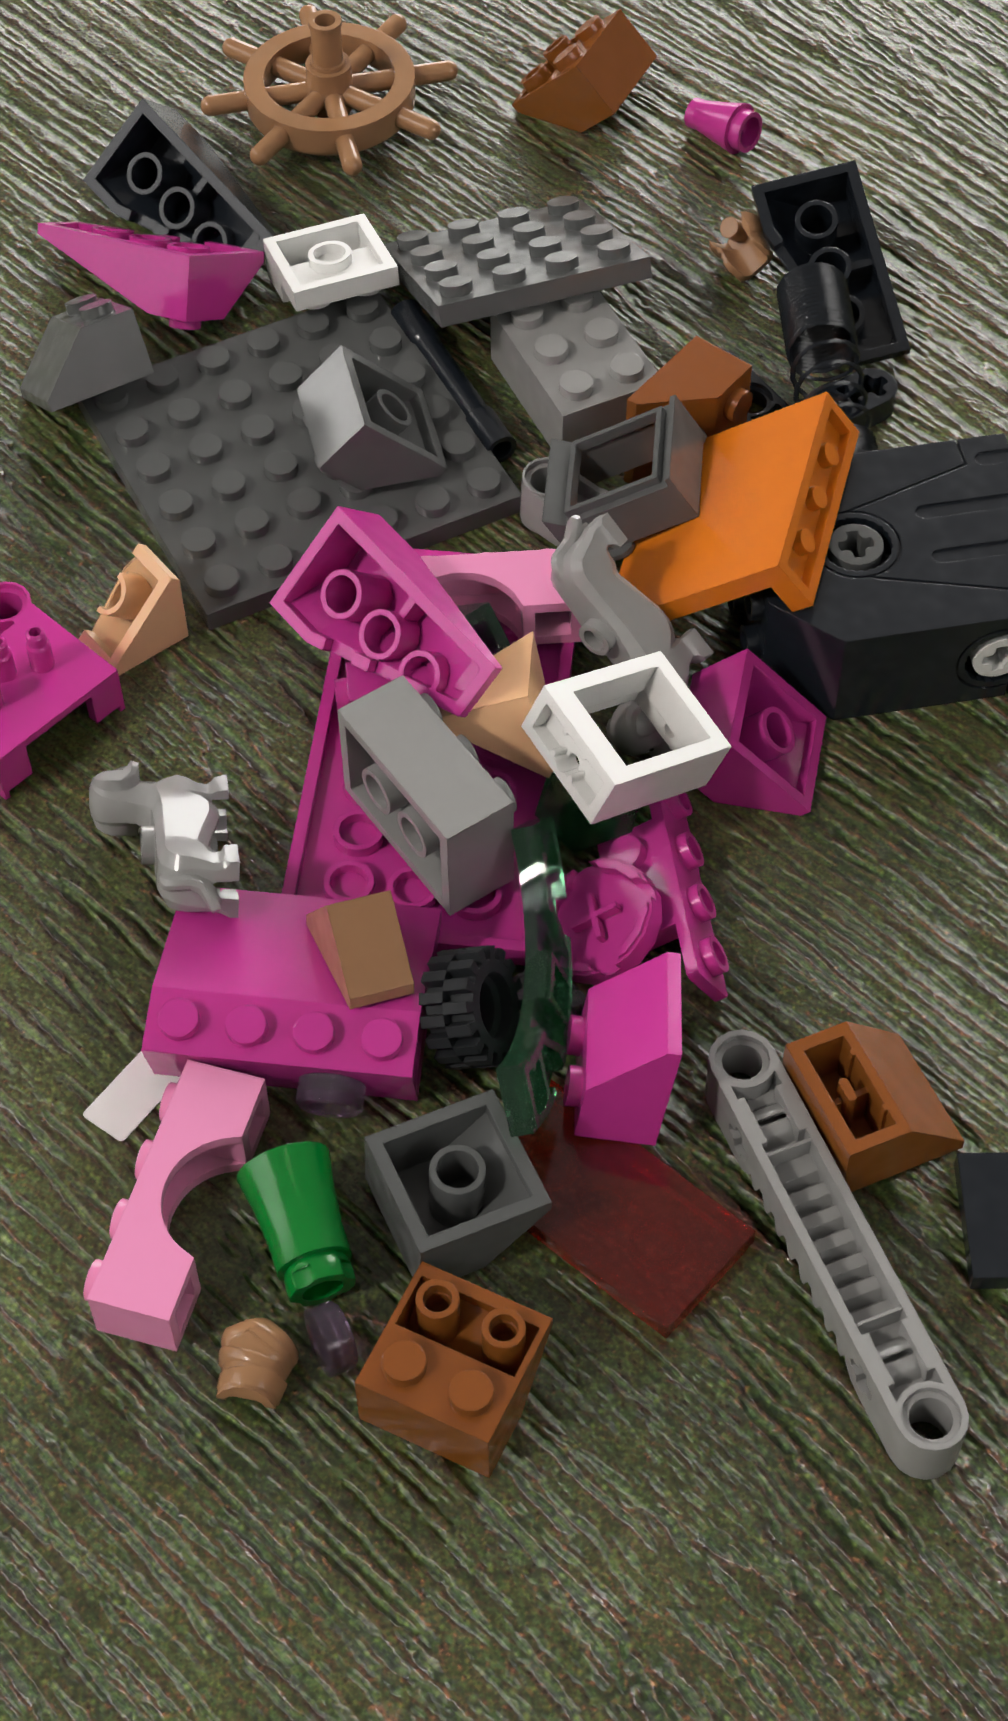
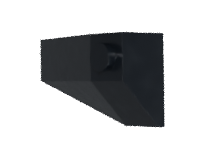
M143 98L83 179L115 215L134 222L156 235L180 237V242L205 245V242L212 241L265 252L263 239L277 236L208 142L176 109Z
M853 160L751 186L764 238L788 271L806 263L823 262L834 265L843 272L847 280L857 332V348L861 354L858 366L910 354L911 348L856 161ZM855 354L851 358L853 362L855 359Z

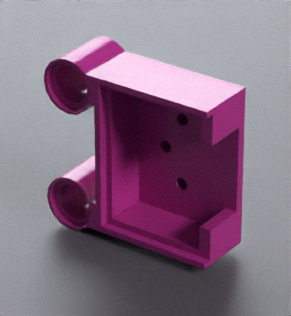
M5 581L0 582V796L7 800L11 797L9 791L33 773L26 749L27 745L85 701L89 717L96 723H99L115 709H118L120 712L123 711L125 704L118 670L32 604L30 594L24 586L15 582Z

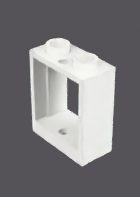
M661 651L544 685L521 725L590 824L705 786L732 747ZM635 700L672 751L626 766L589 714Z

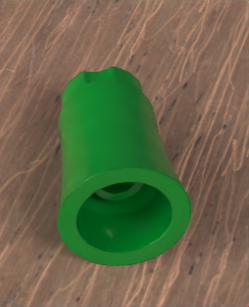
M294 1142L267 1150L244 1164L237 1174V1182L256 1216L269 1248L277 1277L280 1281L284 1282L290 1303H300L302 1307L314 1306L329 1302L336 1296L350 1291L355 1285L356 1277L350 1262L352 1251L342 1223L334 1188L330 1149L319 1142Z

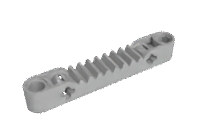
M742 1029L728 1031L718 1037L710 1047L705 1084L707 1104L740 1167L747 1174H751L754 1190L761 1191L766 1213L772 1212L778 1237H785L790 1260L796 1259L802 1283L808 1282L811 1288L813 1305L815 1308L820 1306L823 1311L824 1325L827 1332H834L837 1351L840 1357L845 1356L846 1367L854 1389L889 1458L900 1471L910 1477L923 1480L939 1478L950 1471L958 1459L968 1430L969 1413L966 1403L774 1047L765 1037L756 1032ZM743 1073L752 1078L736 1079L729 1074ZM916 1422L931 1423L942 1432L944 1437L933 1440L923 1438L913 1430L911 1424Z

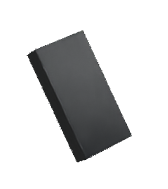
M1008 1152L957 1153L954 1170L970 1289H1008Z

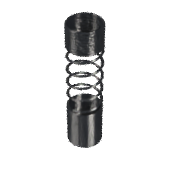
M823 262L806 263L795 267L783 276L777 286V301L785 351L791 367L790 380L794 387L793 400L795 403L800 402L799 393L804 397L803 400L814 397L813 395L829 386H853L852 391L833 399L834 401L844 400L858 390L863 396L862 404L851 402L837 404L839 407L849 406L858 408L854 413L847 416L849 419L860 414L862 411L867 418L865 426L854 424L859 431L854 453L878 450L876 437L873 431L869 429L872 423V415L869 409L866 408L868 394L865 388L862 387L865 375L861 367L858 366L861 354L857 348V332L847 280L842 271L834 265ZM855 354L854 362L850 361ZM844 364L851 366L842 374L828 378L810 375L811 373H827L842 367ZM854 369H856L859 375L858 384L844 380L828 382L841 379L853 372ZM796 373H797L799 376H801V377L799 378L798 382H797V380H796V378H795V377H796ZM805 378L812 381L828 382L815 388L809 394L800 388Z

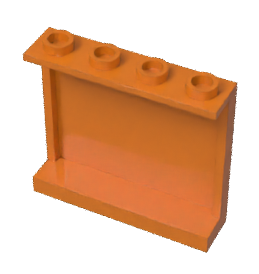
M824 392L707 437L703 444L699 517L634 541L635 548L630 555L623 559L619 574L658 605L670 621L770 587L792 612L813 606L859 435L858 429L830 394Z

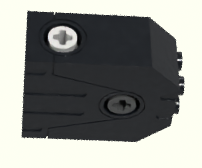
M1005 434L958 439L957 444L955 440L854 453L813 606L792 612L771 587L728 601L731 615H741L743 624L740 626L741 650L743 651L748 648L826 717L832 720L1004 696L1006 692L1008 694V442Z

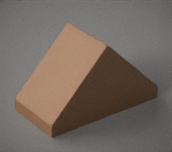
M391 890L326 905L306 914V925L349 1009L414 993V980Z

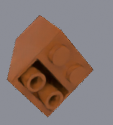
M618 9L604 19H601L598 14L594 15L576 31L575 37L569 40L566 35H562L546 48L543 56L547 60L533 68L522 79L521 84L524 89L512 106L518 113L582 133L616 113L657 55L621 9Z
M846 1021L785 1045L782 1064L851 1192L963 1148L964 1139L898 1033Z
M422 1261L354 1382L359 1419L490 1478L521 1418L553 1325V1318Z

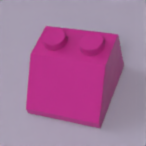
M748 648L694 673L689 690L732 746L708 783L697 789L716 803L798 816L809 813L813 800L826 716Z
M666 952L589 988L582 1015H570L566 1033L565 1054L576 1056V1066H568L563 1102L564 1106L575 1107V1136L656 1145L682 1058L680 953Z

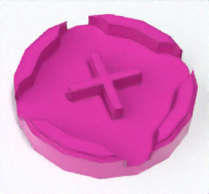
M602 857L589 861L592 866L583 869L579 873L573 869L558 881L545 899L538 922V936L543 939V948L545 950L543 953L553 967L576 983L598 985L640 965L656 942L662 923L661 897L652 880L624 859Z

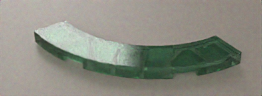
M551 816L529 820L511 830L523 902L525 980L516 1034L506 1057L496 1068L511 1137L534 1134L544 1122L557 1096L555 1086L549 1087L553 1071L563 1070L567 1057L568 1022L572 1010L571 938L564 934L556 909V901L565 899L567 896L554 819H551Z

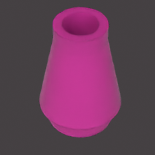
M694 98L688 104L685 111L684 121L688 128L698 131L730 154H737L740 151L743 153L751 151L760 138L762 131L761 115L755 112L748 103L708 101Z

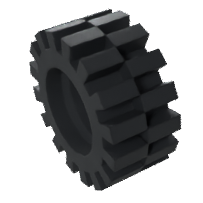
M495 945L441 950L437 952V956L431 957L427 963L430 971L423 972L421 983L427 988V993H419V1005L426 1006V1016L420 1017L422 1029L429 1028L430 1034L425 1039L428 1049H437L434 1059L439 1064H446V1069L460 1070L504 1066V1064H508L514 1059L512 1052H518L522 1042L516 1034L524 1033L525 1021L519 1019V1011H525L526 1008L525 999H518L517 991L523 988L520 977H512L516 966L512 959H505L506 952L502 948H495Z

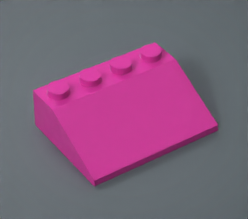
M236 889L239 896L238 918H230L217 912L175 911L152 985L141 1048L154 1074L180 1077L188 1059L264 1078L266 1086L418 1101L427 1028H421L420 1017L426 1016V1006L419 1005V993H427V988L421 983L423 972L430 971L427 965L430 958L437 956L442 918L441 909L394 904L414 980V993L354 1009H349L306 925V914L326 905L346 900Z

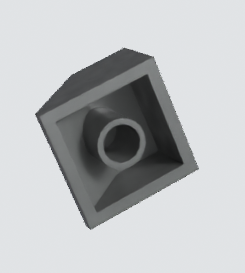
M96 294L83 295L64 304L66 312L51 317L20 386V390L24 399L49 412H54L155 373L133 309L112 302L111 299H97Z
M340 345L297 388L304 414L303 421L308 428L315 453L314 461L319 470L332 480L340 479L360 490L438 477L448 469L423 390L346 347Z
M493 1089L364 1137L365 1179L412 1277L422 1261L457 1277H462L482 1269L552 1208V1201Z

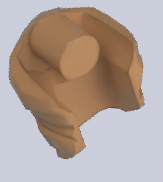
M747 211L741 212L742 220L727 217L722 221L720 232L723 237L729 239L727 243L719 244L709 241L711 251L718 258H721L723 266L740 282L751 279L773 258L772 248L764 238L758 215Z
M250 1318L227 1327L222 1334L221 1348L219 1350L221 1373L217 1383V1399L226 1400L228 1397L244 1398L260 1402L266 1408L276 1409L287 1387L286 1379L299 1359V1351L288 1334L267 1318Z

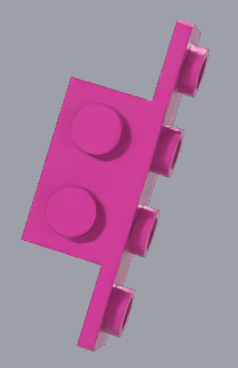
M685 792L649 804L651 820L597 844L600 858L624 859L652 880L661 897L662 923L656 942L651 950L679 938L685 970L689 980L714 1002L728 997L723 973L729 970V964L722 945L714 937L711 919L716 917V908L709 891L701 881L699 867L704 865V857L699 843L689 829L687 816L692 814V805Z

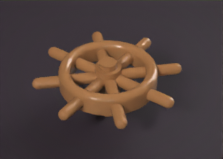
M304 5L299 12L302 26L289 29L272 37L259 48L236 38L226 39L222 45L223 53L231 59L246 64L243 75L244 90L205 96L200 105L202 112L207 116L248 112L254 126L264 135L250 150V160L255 165H265L282 148L309 155H339L343 171L349 176H356L363 167L359 152L381 144L400 129L428 140H434L440 135L441 127L436 120L413 111L416 99L415 86L451 81L456 78L458 67L450 60L413 65L406 49L396 41L407 27V21L401 14L391 15L378 29H373L359 24L342 22L341 16L335 11H318L313 5ZM368 65L377 69V71L361 73ZM277 78L289 82V84L270 86ZM389 90L384 98L371 94L372 92ZM299 103L291 111L282 107L284 105ZM352 109L360 111L359 113L348 115Z

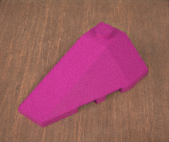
M78 221L38 223L37 234L146 313L169 318V327L176 329L199 330L201 329V321L224 319L264 263L265 252L225 243L207 241L203 245L180 242V237L134 234V230Z
M337 506L269 602L307 643L321 650L330 651L351 661L352 665L366 672L375 673L390 681L403 675L420 695L427 693L438 707L458 717H466L503 669L418 553L378 514Z

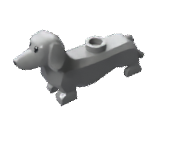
M608 512L596 517L589 524L587 522L582 524L579 515L571 516L566 524L564 538L551 557V581L555 590L582 626L579 629V637L582 643L591 652L601 656L606 655L613 665L661 651L688 687L690 664H698L705 661L714 653L695 628L688 629L680 638H675L672 624L662 609L618 573L616 563L611 557L608 548H620L628 539ZM635 700L619 704L613 716L608 720L606 726L607 736L611 743L625 754L635 757L648 753L650 756L655 757L672 751Z
M130 761L128 766L103 771L93 777L89 787V808L96 828L111 836L133 837L138 835V829L141 826V865H154L157 890L169 908L184 912H217L230 918H238L239 896L236 889H223L220 892V888H216L213 885L216 882L239 881L240 859L237 844L224 845L221 851H218L217 841H227L228 839L226 809H217L212 804V800L229 799L227 774L214 777L208 784L197 783L180 775L167 777L157 782L140 781L139 763Z

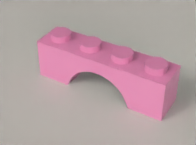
M546 548L527 551L421 556V559L461 613H477L492 617L509 627L518 639L533 631L536 645L582 642L579 637V629L582 626L555 590L551 581V557L556 549Z
M187 1059L178 1083L170 1082L167 1085L160 1103L159 1119L161 1124L154 1140L146 1139L143 1142L135 1164V1178L137 1181L129 1200L120 1199L114 1209L109 1230L112 1241L104 1260L96 1259L92 1263L85 1280L84 1300L89 1303L98 1331L177 1352L199 1297L201 1286L194 1257L182 1249L170 1236V1223L176 1208L193 1188L214 1176L239 1171L244 1164L253 1158L270 1116L264 1078Z

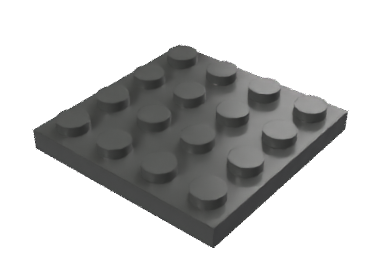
M575 196L553 198L547 202V207L528 210L524 207L507 208L498 212V218L479 222L471 218L455 220L447 225L446 230L429 234L424 230L407 231L399 234L397 241L384 244L398 266L399 281L441 328L652 278L650 256L582 199H578Z

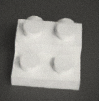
M364 213L263 239L268 276L283 303L291 301L296 312L305 309H321L332 302L355 296H371L377 294L382 289L400 285L398 266Z

